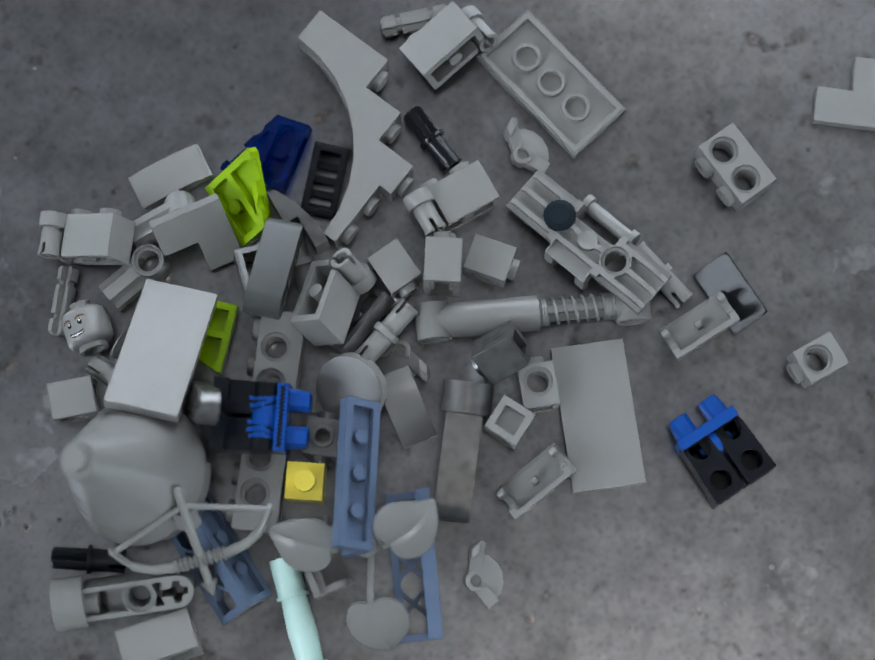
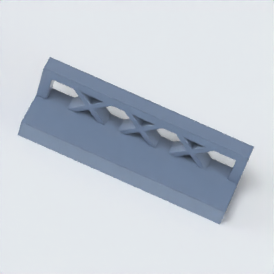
M350 396L340 401L331 548L341 549V557L354 558L373 551V522L375 516L381 403Z
M429 488L414 489V492L385 494L386 505L400 501H423L430 499ZM433 542L425 554L414 558L411 563L398 557L390 546L395 599L402 604V597L411 604L407 609L409 613L415 607L425 615L428 633L405 635L399 643L444 639L435 543ZM420 558L422 573L414 567ZM399 561H401L405 566H407V568L401 574V576ZM410 570L423 580L424 589L414 601L403 593L401 589V581ZM423 596H425L426 611L417 604Z
M208 489L203 504H217ZM221 510L199 511L202 523L196 528L203 551L207 552L209 549L221 548L223 545L229 546L240 541ZM184 531L171 538L182 559L184 556H193L192 546L184 537ZM246 550L228 558V560L223 559L222 562L219 561L218 563L214 562V564H211L214 568V577L218 579L214 597L200 585L203 578L199 568L190 569L223 625L231 622L244 611L273 594ZM223 591L229 592L237 605L231 611L223 600Z

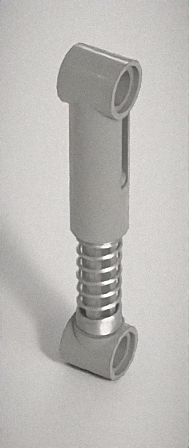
M602 292L596 297L590 293L585 298L582 294L578 298L570 295L568 299L560 296L559 300H554L550 297L549 301H546L545 298L538 299L537 295L453 303L448 301H427L413 306L419 312L414 319L416 341L421 344L441 343L450 341L453 338L483 336L509 320H512L520 332L540 331L541 326H549L550 322H557L559 325L560 321H567L569 324L570 320H577L579 323L581 319H587V322H589L592 318H596L599 321L602 317L605 321L615 320L617 325H637L653 320L651 302L638 315L611 292Z

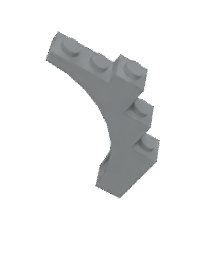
M320 10L299 35L300 49L322 68L337 88L348 112L353 132L354 157L349 184L339 210L324 232L329 244L337 250L342 243L347 245L352 241L359 231L357 224L364 215L369 217L374 213L381 202L380 194L390 202H393L398 195L404 197L415 180L412 178L414 175L413 165L384 145L386 142L391 144L402 130L400 126L401 112L373 93V90L379 92L390 77V74H388V59Z

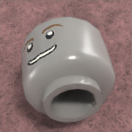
M87 299L72 303L69 306L70 311L65 313L61 319V326L69 349L79 352L83 357L93 356L98 352L102 353L109 348L108 343L114 337V330L107 309L100 304H92Z

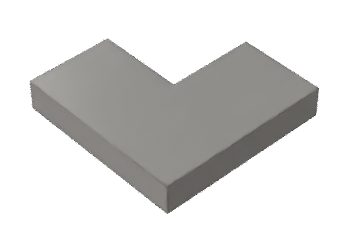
M855 57L853 60L851 90L816 87L811 124L875 132V59Z
M217 193L149 221L164 257L199 243L212 271L233 262L234 250L240 249Z

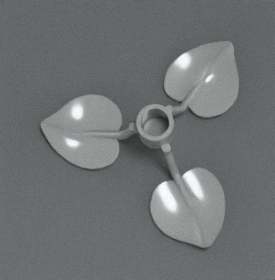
M433 498L423 501L391 503L382 507L374 516L373 551L360 555L367 557V602L357 601L352 603L346 615V622L350 633L359 642L370 648L379 650L395 648L407 634L410 625L409 612L404 604L390 597H381L374 600L375 554L379 552L381 547L386 549L390 546L392 551L403 559H412L425 554L432 546L437 533L438 512ZM301 518L286 520L271 526L269 530L270 537L282 559L289 566L299 571L314 572L321 570L330 563L331 552L338 553L341 551V549L331 548L333 526L319 519Z

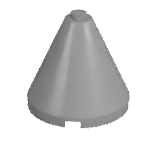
M106 407L65 447L60 459L61 469L84 520L99 535L118 544L124 543L178 505L173 493L175 487L182 488L187 503L203 504L211 479V463L206 460L203 445L206 439L198 424L188 417L187 412L183 409L178 423ZM172 517L130 546H148L162 540H169L182 531L177 530L174 518Z

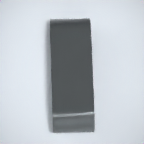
M272 217L267 218L246 286L242 312L280 320L303 241L305 228L303 224Z

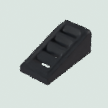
M315 141L301 208L306 213L331 219L334 218L339 206L351 149ZM321 154L341 158L340 164L320 161ZM318 168L338 172L337 178L317 175ZM319 182L335 186L334 191L331 193L313 189L314 183ZM311 196L332 200L330 207L310 203Z

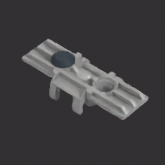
M538 169L506 205V208L550 243L545 250L544 259L553 267L559 263L574 275V284L582 291L587 289L589 286L588 282L592 277L639 315L669 281L672 275L635 246L641 234L635 229L629 230L596 203L597 199L593 195H588L583 201L578 200ZM588 214L619 239L615 245L609 244L584 224L582 220ZM626 259V265L621 271L612 272L606 268L613 260Z

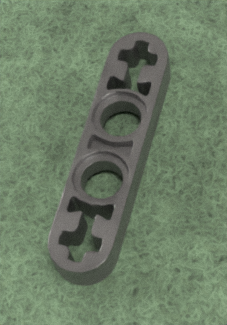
M191 381L184 403V411L187 412L188 417L195 423L216 425L220 410V390L207 382Z

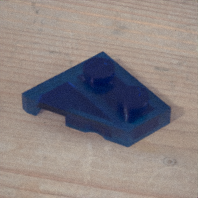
M277 114L264 126L261 133L254 135L244 144L246 147L244 150L251 147L257 148L266 188L286 194L313 131L310 125ZM241 151L230 162L226 160L224 163H222L220 169L223 171L225 168H227L243 151Z

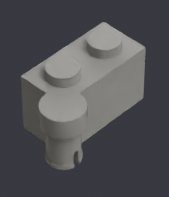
M452 1L445 8L437 11L433 19L424 27L410 35L399 49L436 90L478 53V48L482 52L491 50L485 42L486 39L495 46L499 37L484 22V16L475 6L468 5L460 9Z
M479 160L471 164L468 161H464L449 171L451 175L440 181L437 178L430 179L403 198L402 201L410 214L414 213L425 232V236H433L435 232H450L499 205L500 196Z
M100 208L99 213H93L84 209H71V214L44 210L41 211L39 227L42 228L37 255L47 259L56 258L70 265H130L136 222L122 217L121 211L112 208Z
M348 248L338 250L332 256L335 260L330 261L326 259L311 262L290 323L314 346L344 344L360 295L368 292L376 282V273L366 263H360Z

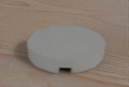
M354 352L339 354L326 362L319 371L316 382L318 400L325 412L335 413L340 417V401L347 396L381 403L382 411L384 401L387 399L388 389L385 377L377 364L370 359L366 360L363 357H359L360 354Z

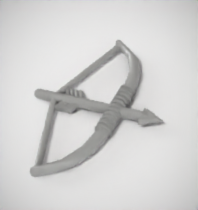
M175 487L173 493L178 506L115 549L110 548L108 554L129 569L150 575L180 574L181 571L185 572V570H194L195 567L199 568L203 578L200 585L214 597L218 579L216 577L212 578L208 567L209 563L214 564V562H222L223 559L228 560V558L249 549L262 537L269 522L273 504L268 503L267 506L187 503L182 488ZM198 510L264 512L259 526L246 538L229 546L223 545L221 548L217 547V549L212 548V550L209 549L207 552L203 551L196 528L202 523ZM172 517L174 518L177 530L187 532L194 552L193 556L188 555V557L184 556L183 559L181 557L179 560L174 559L170 563L161 564L135 562L120 554L127 547Z

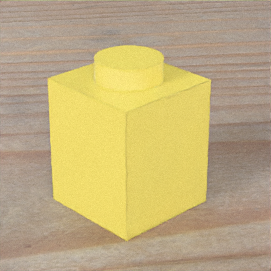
M287 461L284 499L288 503L324 505L327 474L325 463Z

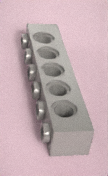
M283 311L280 320L261 316V319L255 318L252 340H258L256 355H249L247 376H253L252 381H265L268 378L275 377L280 379L282 383H289L294 389H299L306 337L290 323L293 312ZM274 342H282L287 346L285 354L280 358H271L267 355L268 347ZM292 413L291 426H294L295 413ZM290 450L289 455L271 454L270 463L263 468L253 466V454H241L240 463H234L231 483L232 485H237L235 500L229 499L228 504L252 505L247 501V492L251 487L257 485L263 486L266 489L265 500L257 505L267 506L268 503L273 504V510L263 535H270V527L281 522L286 469ZM227 511L226 521L232 522L231 529L234 531L251 533L259 526L264 512Z

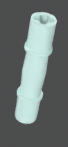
M282 557L270 561L269 565L278 596L277 603L281 602L287 634L295 659L323 660L317 626L307 598L310 592L306 588L302 571L289 566Z

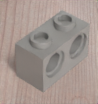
M733 122L698 146L694 154L696 159L694 163L700 174L706 179L711 178L718 187L716 192L720 200L727 207L732 206L736 212L769 190L777 180ZM715 149L725 150L730 160L720 162L714 158L712 151ZM737 177L748 179L751 183V189L746 191L739 189L735 185L734 179Z
M435 232L433 237L426 236L423 276L424 295L460 297L463 238H455L456 234L451 232Z

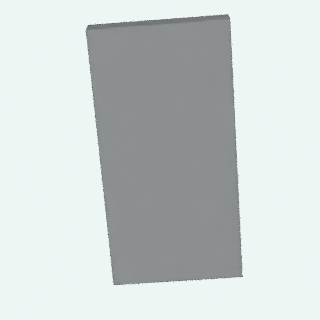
M529 10L523 13L498 36V42L495 46L491 43L489 44L491 50L487 52L481 51L476 56V60L573 159L626 111V108Z
M146 278L103 399L104 407L178 423L218 302V294Z
M623 338L551 348V360L554 363L561 402L559 412L566 457L577 470L570 477L572 494L645 484L646 478Z

